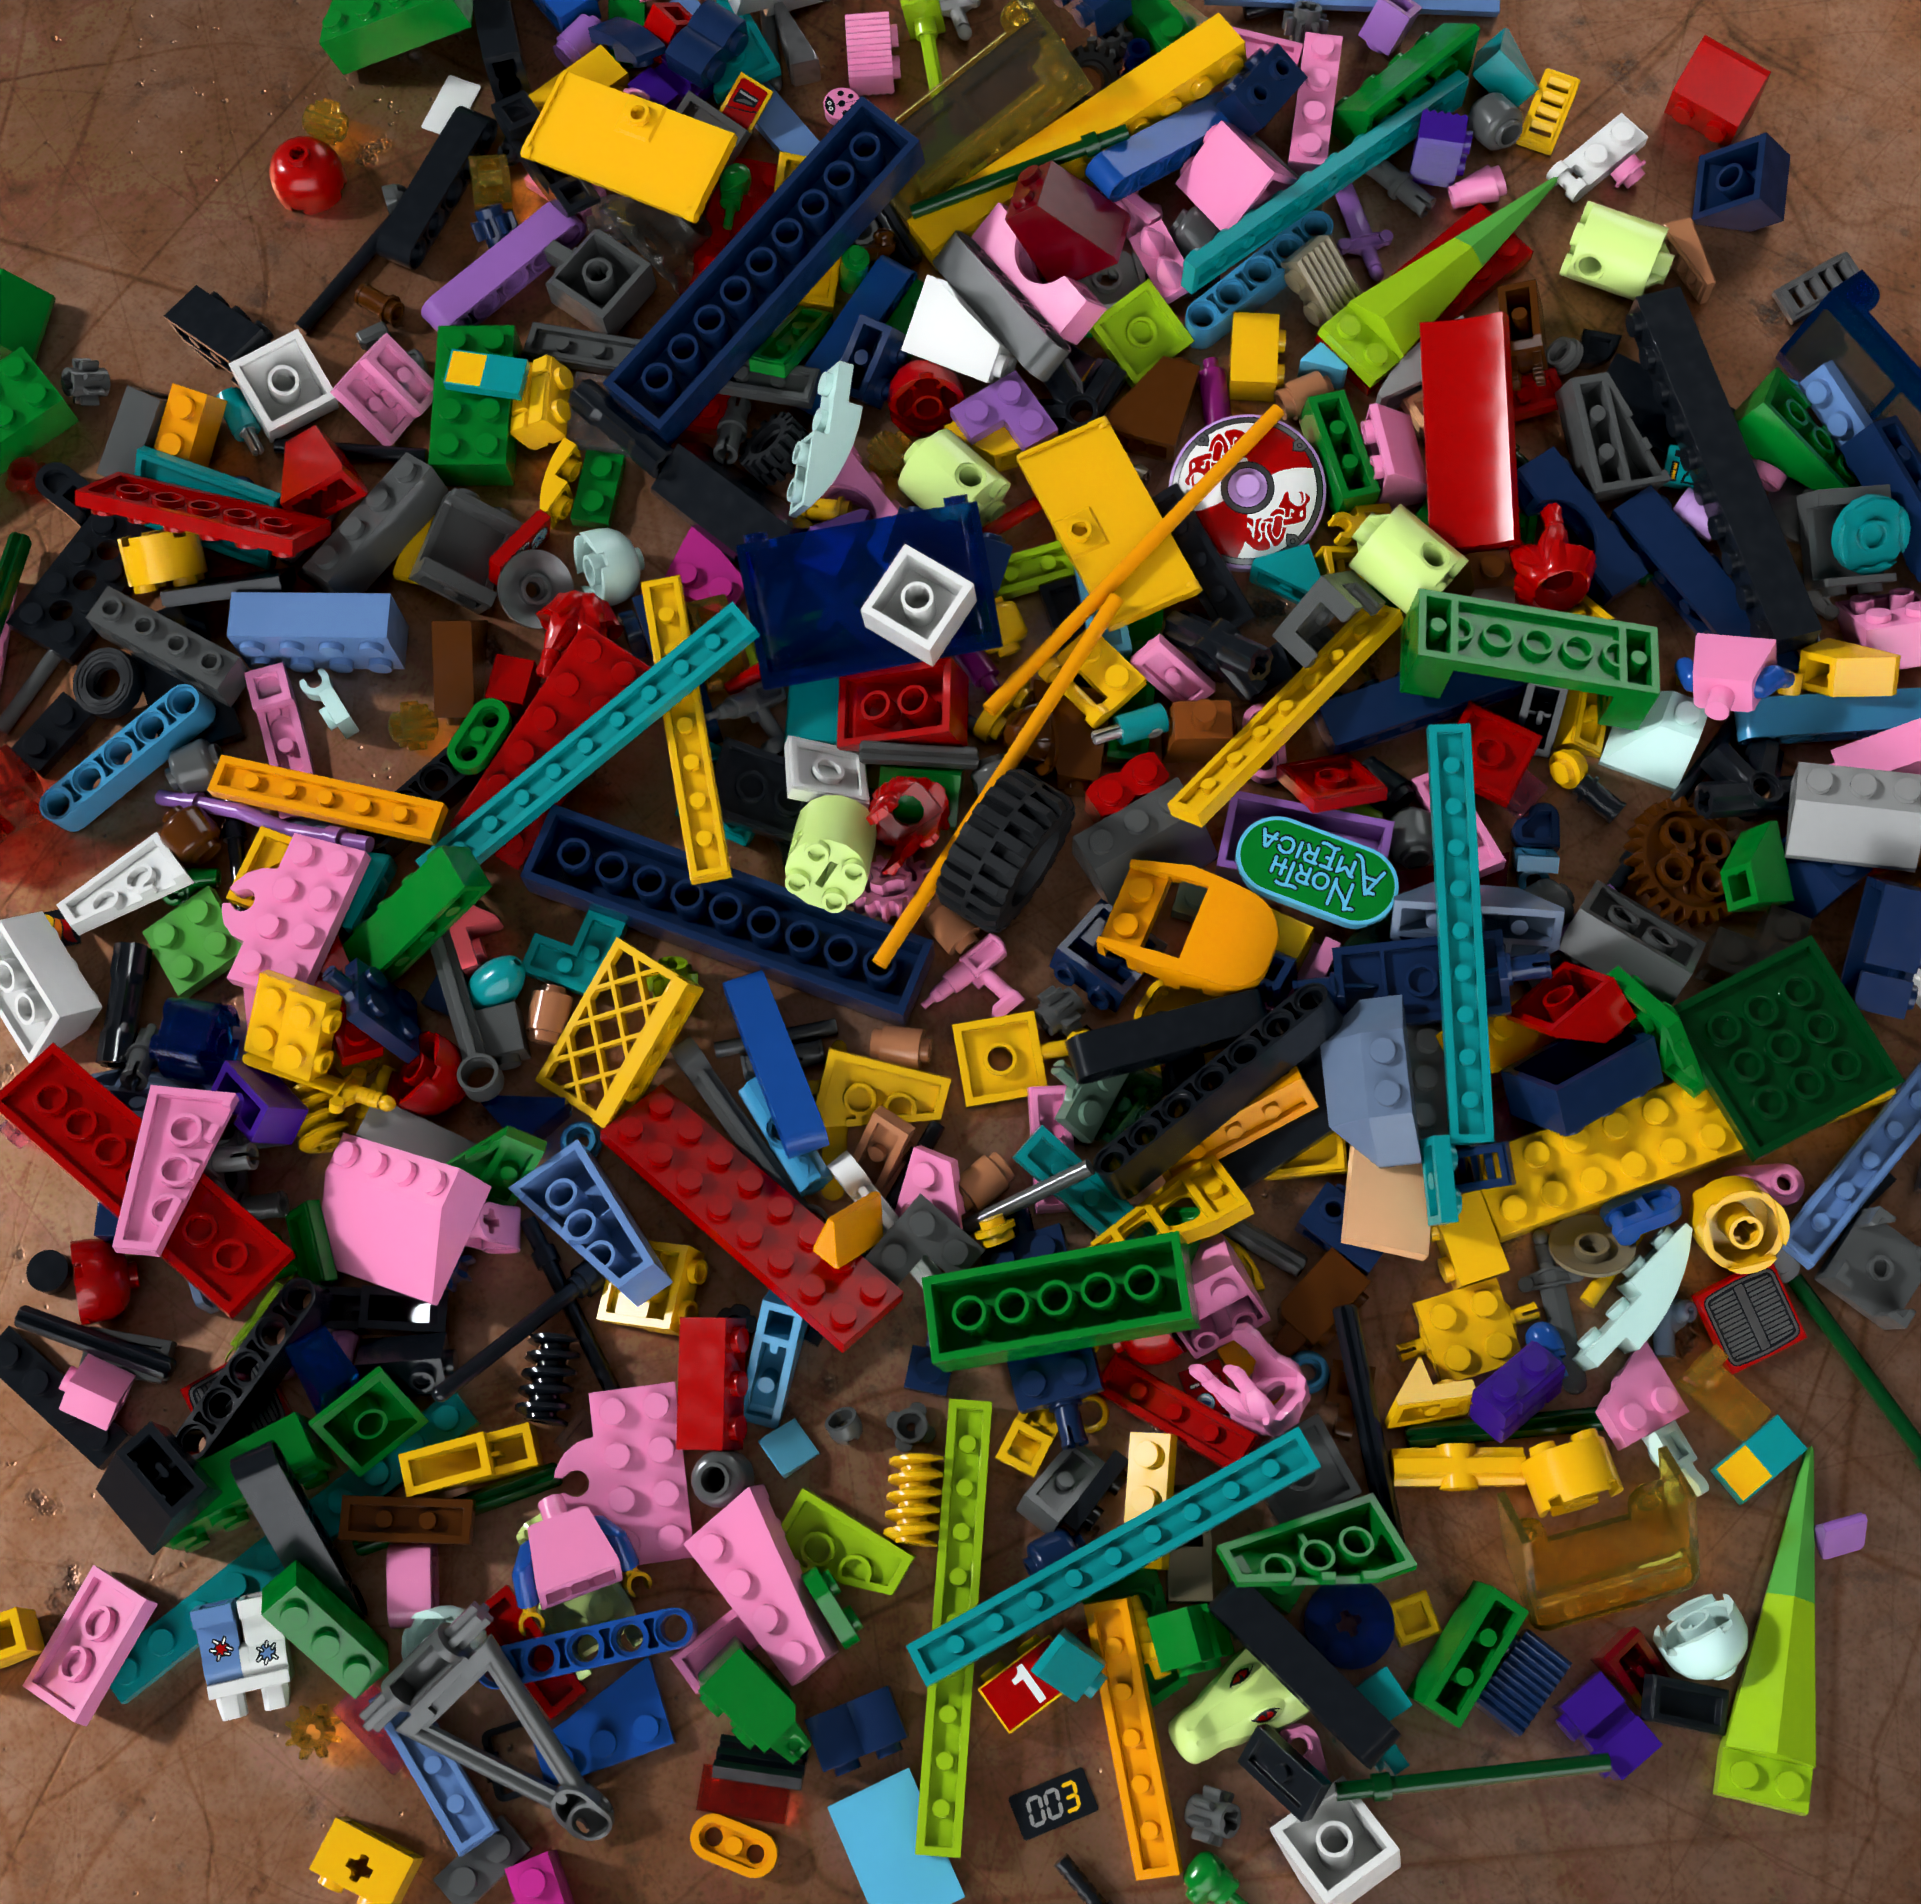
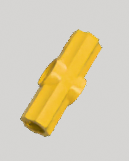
M1448 1443L1436 1445V1448L1412 1447L1389 1450V1465L1394 1488L1439 1487V1491L1478 1490V1487H1517L1526 1485L1521 1468V1463L1526 1460L1523 1447H1476L1472 1443Z

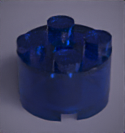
M183 997L168 998L163 1006V1019L159 1033L154 1034L149 1043V1056L152 1059H157L162 1076L169 1080L213 1086L225 1060L236 1061L240 1040L233 1039V1026L240 1027L237 1010L229 1004Z
M1372 1584L1321 1585L1307 1598L1301 1612L1299 1625L1300 1633L1340 1671H1353L1365 1668L1378 1661L1391 1645L1394 1639L1395 1628L1393 1611L1387 1598ZM1341 1612L1347 1618L1353 1616L1357 1625L1352 1627L1354 1634L1352 1637L1348 1631L1339 1632L1336 1624L1342 1620Z

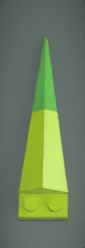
M1558 177L1551 178L1352 299L1346 307L1321 326L1317 335L1371 389L1388 375L1420 340L1419 322H1434L1441 316L1487 261L1555 186Z
M1812 1445L1803 1453L1760 1615L1726 1723L1725 1736H1722L1718 1748L1713 1795L1800 1816L1809 1814L1813 1768H1816L1814 1450Z

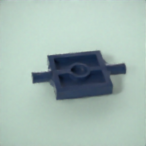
M355 958L345 966V974L335 966H330L325 970L322 980L338 990L340 995L343 996L346 1004V1019L407 1064L420 1055L419 1035L423 1032L418 1027L417 1002L410 992L405 989L400 990L389 982L378 968L369 967L359 958Z

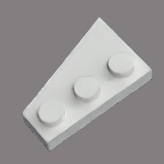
M155 832L56 905L70 927L78 935H82L193 884L194 881L169 848L161 842L160 835Z

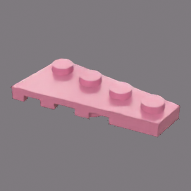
M150 1085L112 1245L116 1253L161 1256L239 1102L236 1093Z

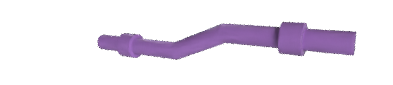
M160 789L155 796L156 803L161 806L174 808L181 805L185 808L191 805H198L208 814L236 818L259 828L263 826L293 837L294 833L369 853L373 850L375 844L373 837L349 833L346 828L330 825L326 828L290 823L242 803L208 798L202 792L187 794Z

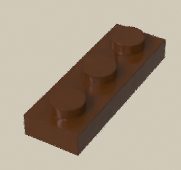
M342 1495L338 1540L473 1546L477 1501L471 1499Z

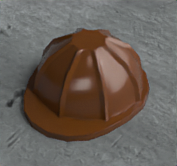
M1029 701L1023 707L1014 710L1008 715L1005 729L1002 730L1004 734V748L1009 750L1040 701ZM1053 713L1020 761L1035 776L1048 775L1057 763L1059 741Z

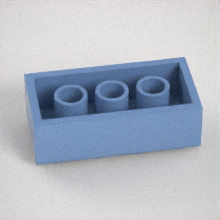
M231 592L227 638L248 667L253 670L283 662L286 668L301 673H309L314 669L322 668L338 673H350L353 669H369L372 672L384 674L392 672V669H405L409 626L391 593Z

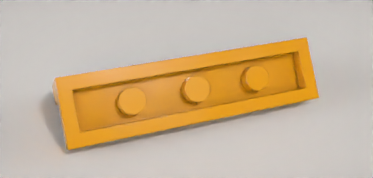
M1297 1065L1164 1172L1162 1176L1165 1181L1168 1182L1180 1172L1212 1155H1215L1219 1160L1318 1108L1319 1106Z

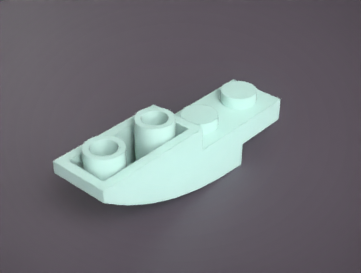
M838 361L827 372H823L820 377L818 394L822 396L820 408L814 415L813 431L803 440L798 441L793 451L792 463L796 465L795 477L791 480L787 490V501L791 502L789 516L797 518L824 495L837 478L853 447L863 406L849 402L853 364Z
M1687 1223L1672 1229L1668 1225L1663 1227L1650 1240L1649 1243L1653 1246L1650 1252L1644 1258L1640 1254L1637 1255L1632 1264L1621 1272L1625 1278L1616 1288L1624 1296L1617 1300L1605 1313L1609 1320L1600 1329L1596 1326L1591 1328L1577 1342L1581 1349L1572 1360L1583 1371L1597 1368L1616 1347L1624 1354L1639 1350L1656 1330L1675 1298L1685 1273L1692 1238V1228Z

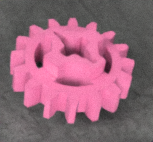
M877 855L876 862H871L869 877L863 894L848 906L854 907V912L858 914L866 912V916L872 919L878 916L882 918L883 923H887L890 916H896L899 919L931 870V868H926L924 860L914 863L913 855L905 860L898 872L891 876L881 873L890 859L884 860L881 855Z

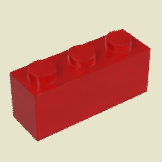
M680 1317L676 1449L743 1450V1440L747 1434V1421L744 1416V1396L748 1390V1377L745 1372V1352L749 1346V1333L746 1328V1318Z

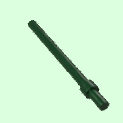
M1123 124L1096 134L1095 131L1080 136L1081 140L909 204L913 218L917 219L1016 182L1020 173L1031 165L1040 166L1051 160L1061 165L1085 155L1087 159L1094 157L1102 152V149L1130 139L1127 127Z
M1799 1274L1787 1282V1284L1916 1457L1912 1461L1921 1472V1434L1804 1276Z
M1600 1753L1390 1776L1389 1772L1370 1774V1779L1335 1782L1334 1785L1337 1801L1373 1798L1374 1802L1393 1800V1795L1611 1772L1612 1768L1609 1754Z

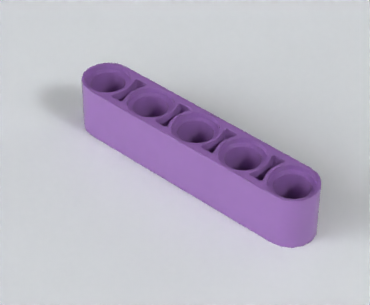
M550 201L547 202L435 292L422 306L421 316L437 332L438 326L479 325L552 266L546 260L547 255L544 254V249L553 240L569 249H573L584 237L586 225L576 215L567 218Z

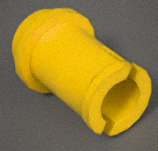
M839 496L837 500L819 498L801 515L809 521L824 522L852 512V501L845 500L844 496Z

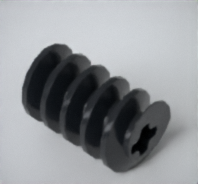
M550 1332L530 1334L527 1341L538 1349L527 1351L524 1358L535 1366L524 1368L521 1375L532 1382V1384L522 1385L518 1388V1393L529 1399V1401L517 1403L515 1410L525 1416L524 1419L526 1421L567 1427L568 1422L558 1417L557 1412L571 1409V1404L560 1399L561 1394L574 1392V1387L563 1382L564 1377L577 1375L578 1371L566 1365L567 1360L580 1358L581 1355L570 1348V1343L583 1340Z

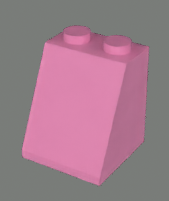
M1221 120L1219 124L1213 125L1207 131L1203 138V146L1195 156L1190 157L1184 163L1180 170L1181 176L1175 184L1221 231L1225 228L1229 229L1241 221L1248 211L1258 209L1267 203L1277 191H1284L1297 182L1298 178L1236 125Z

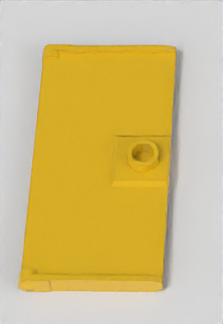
M563 70L530 134L527 136L520 154L522 158L540 163L696 224L736 145L738 137L733 132L670 110L663 105L633 94H627Z
M1107 416L1092 420L1079 428L1025 450L1016 456L1017 463L1088 594L1163 519L1115 434ZM1171 533L1115 590L1114 594L1121 597L1124 602L1107 627L1109 632L1120 629L1180 601L1183 602L1202 592L1201 585L1195 578Z

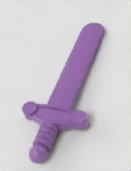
M1351 183L1335 194L1351 236L1347 239H1339L1337 248L1341 255L1349 253L1362 256L1370 278L1374 281H1380L1384 277V269L1382 268L1377 250L1391 244L1393 233L1390 230L1372 232L1354 185Z

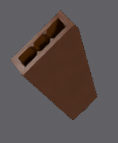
M1163 356L1109 411L1106 416L1125 452L1169 464L1174 463L1199 385L1200 365L1193 364L1190 360L1181 357L1170 358Z
M488 620L431 621L435 718H447V725H461L472 707L484 699Z
M1034 679L1033 701H1040L1052 682L1046 683L1045 681ZM1079 686L1097 705L1105 701L1094 688ZM1063 695L1052 712L1057 726L1059 755L1052 771L1057 789L1064 790L1065 793L1071 796L1085 797L1088 787L1101 776L1106 742L1095 745L1091 738L1092 731L1108 727L1111 717L1099 728L1093 729L1085 721L1086 716Z

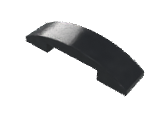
M525 90L491 104L496 120L518 159L541 192L558 211L569 218L601 202V197L591 183L521 157V148L540 115V111Z

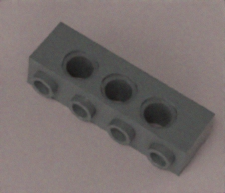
M107 586L85 617L102 638L186 684L192 685L197 690L230 708L247 685L244 672H248L249 669L239 656L110 586Z

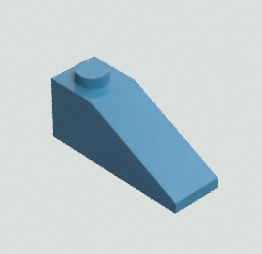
M770 1289L762 1300L747 1368L748 1390L744 1396V1416L747 1422L777 1429L781 1424L808 1323Z

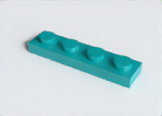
M1043 1125L1035 1130L1012 1157L1038 1182L1082 1162L1077 1155ZM1097 1173L1053 1194L1098 1236L1134 1209L1127 1200H1119L1113 1197ZM1145 1222L1124 1240L1156 1235L1157 1231L1151 1222Z

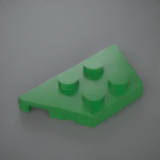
M1619 966L1606 973L1605 975L1615 978L1637 1016L1624 1027V1030L1631 1028L1655 1036L1662 1071L1693 1098L1697 1097L1707 1088L1677 1011L1665 1001L1660 1002L1648 991L1645 983L1636 975L1630 976Z

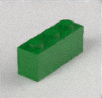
M1345 390L1307 397L1298 422L1304 438L1314 448L1323 466L1326 480V500L1331 515L1333 516L1337 512L1350 513L1355 506L1376 504L1381 489L1377 479L1374 480L1375 473L1372 465H1370V459Z
M298 1560L291 1563L262 1588L261 1615L354 1699L389 1671L388 1643Z
M1473 1580L1406 1691L1407 1697L1439 1719L1460 1729L1530 1611L1494 1586Z

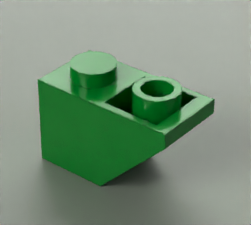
M1769 821L1740 833L1720 871L1728 912L1765 911L1794 901L1778 821Z

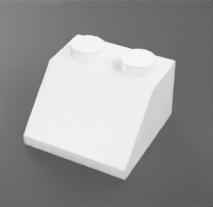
M299 329L229 363V367L250 409L270 443L274 442L276 438L280 439L339 408L338 400L330 393L333 389L332 385Z
M1343 1775L1332 1783L1312 1820L1300 1822L1290 1813L1270 1828L1273 1837L1300 1883L1316 1904H1351L1401 1867L1400 1849L1362 1799L1337 1801L1334 1783L1347 1781Z

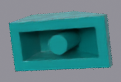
M1066 1627L1057 1635L1030 1670L1037 1677L1076 1703L1083 1694L1091 1699L1108 1678L1101 1672L1107 1662Z

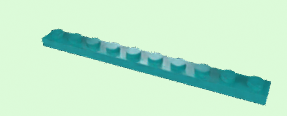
M1457 70L1446 79H1439L1430 90L1420 97L1415 96L1410 99L1405 107L1394 115L1384 117L1378 126L1371 131L1358 135L1345 149L1339 153H1332L1319 167L1313 171L1303 173L1293 185L1284 191H1277L1267 203L1256 210L1248 211L1241 221L1229 229H1222L1212 241L1202 248L1193 249L1183 262L1181 286L1192 295L1411 142L1417 136L1422 111L1426 108L1430 112L1435 109L1437 113L1443 111L1447 114L1461 107L1469 77L1460 70Z
M732 601L439 840L435 846H432L415 860L416 863L421 867L427 861V855L433 849L442 845L469 847L479 865L757 639L760 634Z
M1471 723L1431 724L1427 726L1426 735L1448 1135H1450L1451 1145L1493 1144L1495 1139Z
M458 1392L445 1402L435 1401L422 1413L429 1422L360 1478L349 1469L310 1500L332 1541L339 1534L342 1495L389 1497L404 1485L398 1454L464 1437L481 1424ZM266 1535L140 1634L110 1686V1689L121 1704L129 1703L199 1647L196 1630H193L190 1611L195 1606L234 1597L238 1600L243 1595L261 1592L263 1587L285 1569Z
M1298 1426L906 1645V1648L926 1687H930L1322 1467Z

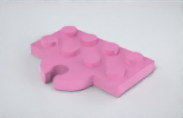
M294 833L278 869L261 868L254 870L234 882L229 889L236 896L242 899L255 896L253 905L245 911H238L231 903L222 904L224 925L238 942L242 943L227 979L233 985L256 991L260 972L269 969L314 986L372 859L368 853L363 850Z
M675 1382L588 1393L593 1437L576 1442L560 1459L554 1474V1478L564 1479L570 1472L582 1471L589 1479L588 1490L582 1496L572 1497L565 1492L560 1493L564 1497L568 1511L580 1506H587L593 1516L603 1515L625 1530L639 1559L638 1565L693 1558L683 1544L693 1534L683 1450L676 1449L678 1402Z

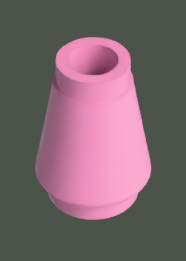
M1487 164L1447 188L1450 202L1454 209L1473 206L1478 203L1498 202L1499 197L1507 194L1506 182L1499 165L1490 167Z

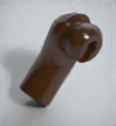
M877 229L873 234L875 243L869 247H864L869 253V267H872L881 255L889 256L894 252L896 242L893 240L894 233L891 229Z

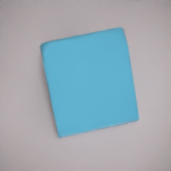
M1320 342L1301 359L1297 377L1319 371L1322 376L1327 375L1330 378L1335 389L1340 390L1345 384L1348 365L1324 343Z
M795 1418L758 1440V1443L784 1479L820 1454Z

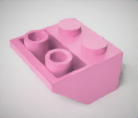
M1378 403L1369 404L1366 420L1361 421V437L1370 459V465H1372L1375 473L1374 480L1377 479L1381 489L1376 504L1389 503L1391 508H1396L1399 504L1408 506L1422 503L1427 492V478L1411 415Z
M1895 588L1890 590L1889 594L1876 596L1857 594L1851 596L1850 600L1835 602L1840 611L1837 618L1845 642L1901 655L1899 670L1921 666V596L1910 588Z
M1223 1233L1200 1244L1191 1265L1201 1328L1176 1332L1195 1360L1233 1341L1232 1330L1238 1323H1249L1258 1328L1271 1321L1242 1261Z

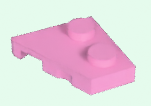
M922 1145L913 1147L895 1213L899 1218L921 1193L963 1230L961 1215L965 1214L963 1196L959 1191L960 1173L958 1160Z
M1647 1341L1639 1350L1630 1352L1631 1354L1624 1367L1615 1374L1611 1382L1609 1394L1603 1396L1595 1411L1618 1451L1690 1412Z

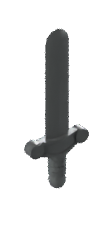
M1537 1229L1534 1231L1532 1239L1536 1245L1534 1248L1539 1270L1526 1277H1522L1518 1281L1517 1287L1523 1293L1540 1290L1547 1322L1557 1328L1566 1347L1565 1352L1567 1356L1562 1358V1361L1569 1376L1562 1379V1385L1570 1394L1578 1395L1586 1389L1587 1378L1585 1371L1572 1360L1580 1350V1347L1577 1345L1578 1338L1566 1284L1579 1283L1583 1280L1584 1276L1571 1273L1561 1266H1556V1262L1548 1249L1549 1234L1544 1229Z

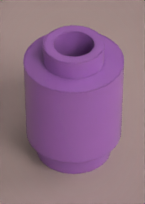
M580 14L556 38L557 43L553 46V52L565 67L568 68L600 45L591 42L588 30L589 27L602 23L596 16L591 15L589 17L586 14Z

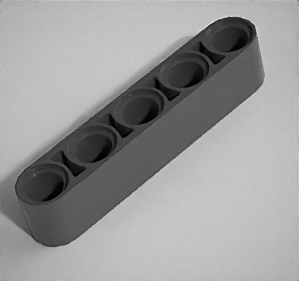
M956 230L932 261L933 265L1021 365L1037 379L1047 382L1071 352L1070 346L984 250L968 235Z

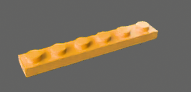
M222 754L207 788L212 797L432 846L436 845L449 810L443 802Z
M1125 1596L1086 1603L1083 1606L1092 1650L1107 1662L1101 1672L1108 1678L1099 1689L1136 1881L1180 1875L1184 1869L1131 1597Z

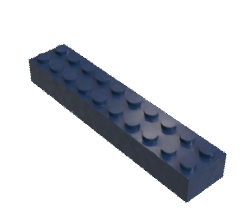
M861 96L605 379L603 385L613 400L648 430L656 433L671 446L923 166L925 158L920 140L865 97Z
M556 804L551 806L520 874L529 892L586 913L589 909L625 922L630 929L753 973L763 970L767 979L899 1027L907 1026L935 957L933 940L910 932L888 967L884 969L875 964L872 959L894 927L892 925L847 909L839 913H830L825 909L807 904L795 894L789 892L786 887L731 868L733 878L692 885L685 851Z

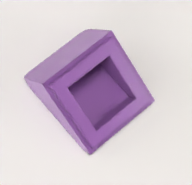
M1860 1512L1815 1525L1814 1538L1821 1558L1827 1560L1862 1549L1865 1544L1868 1521L1866 1514Z

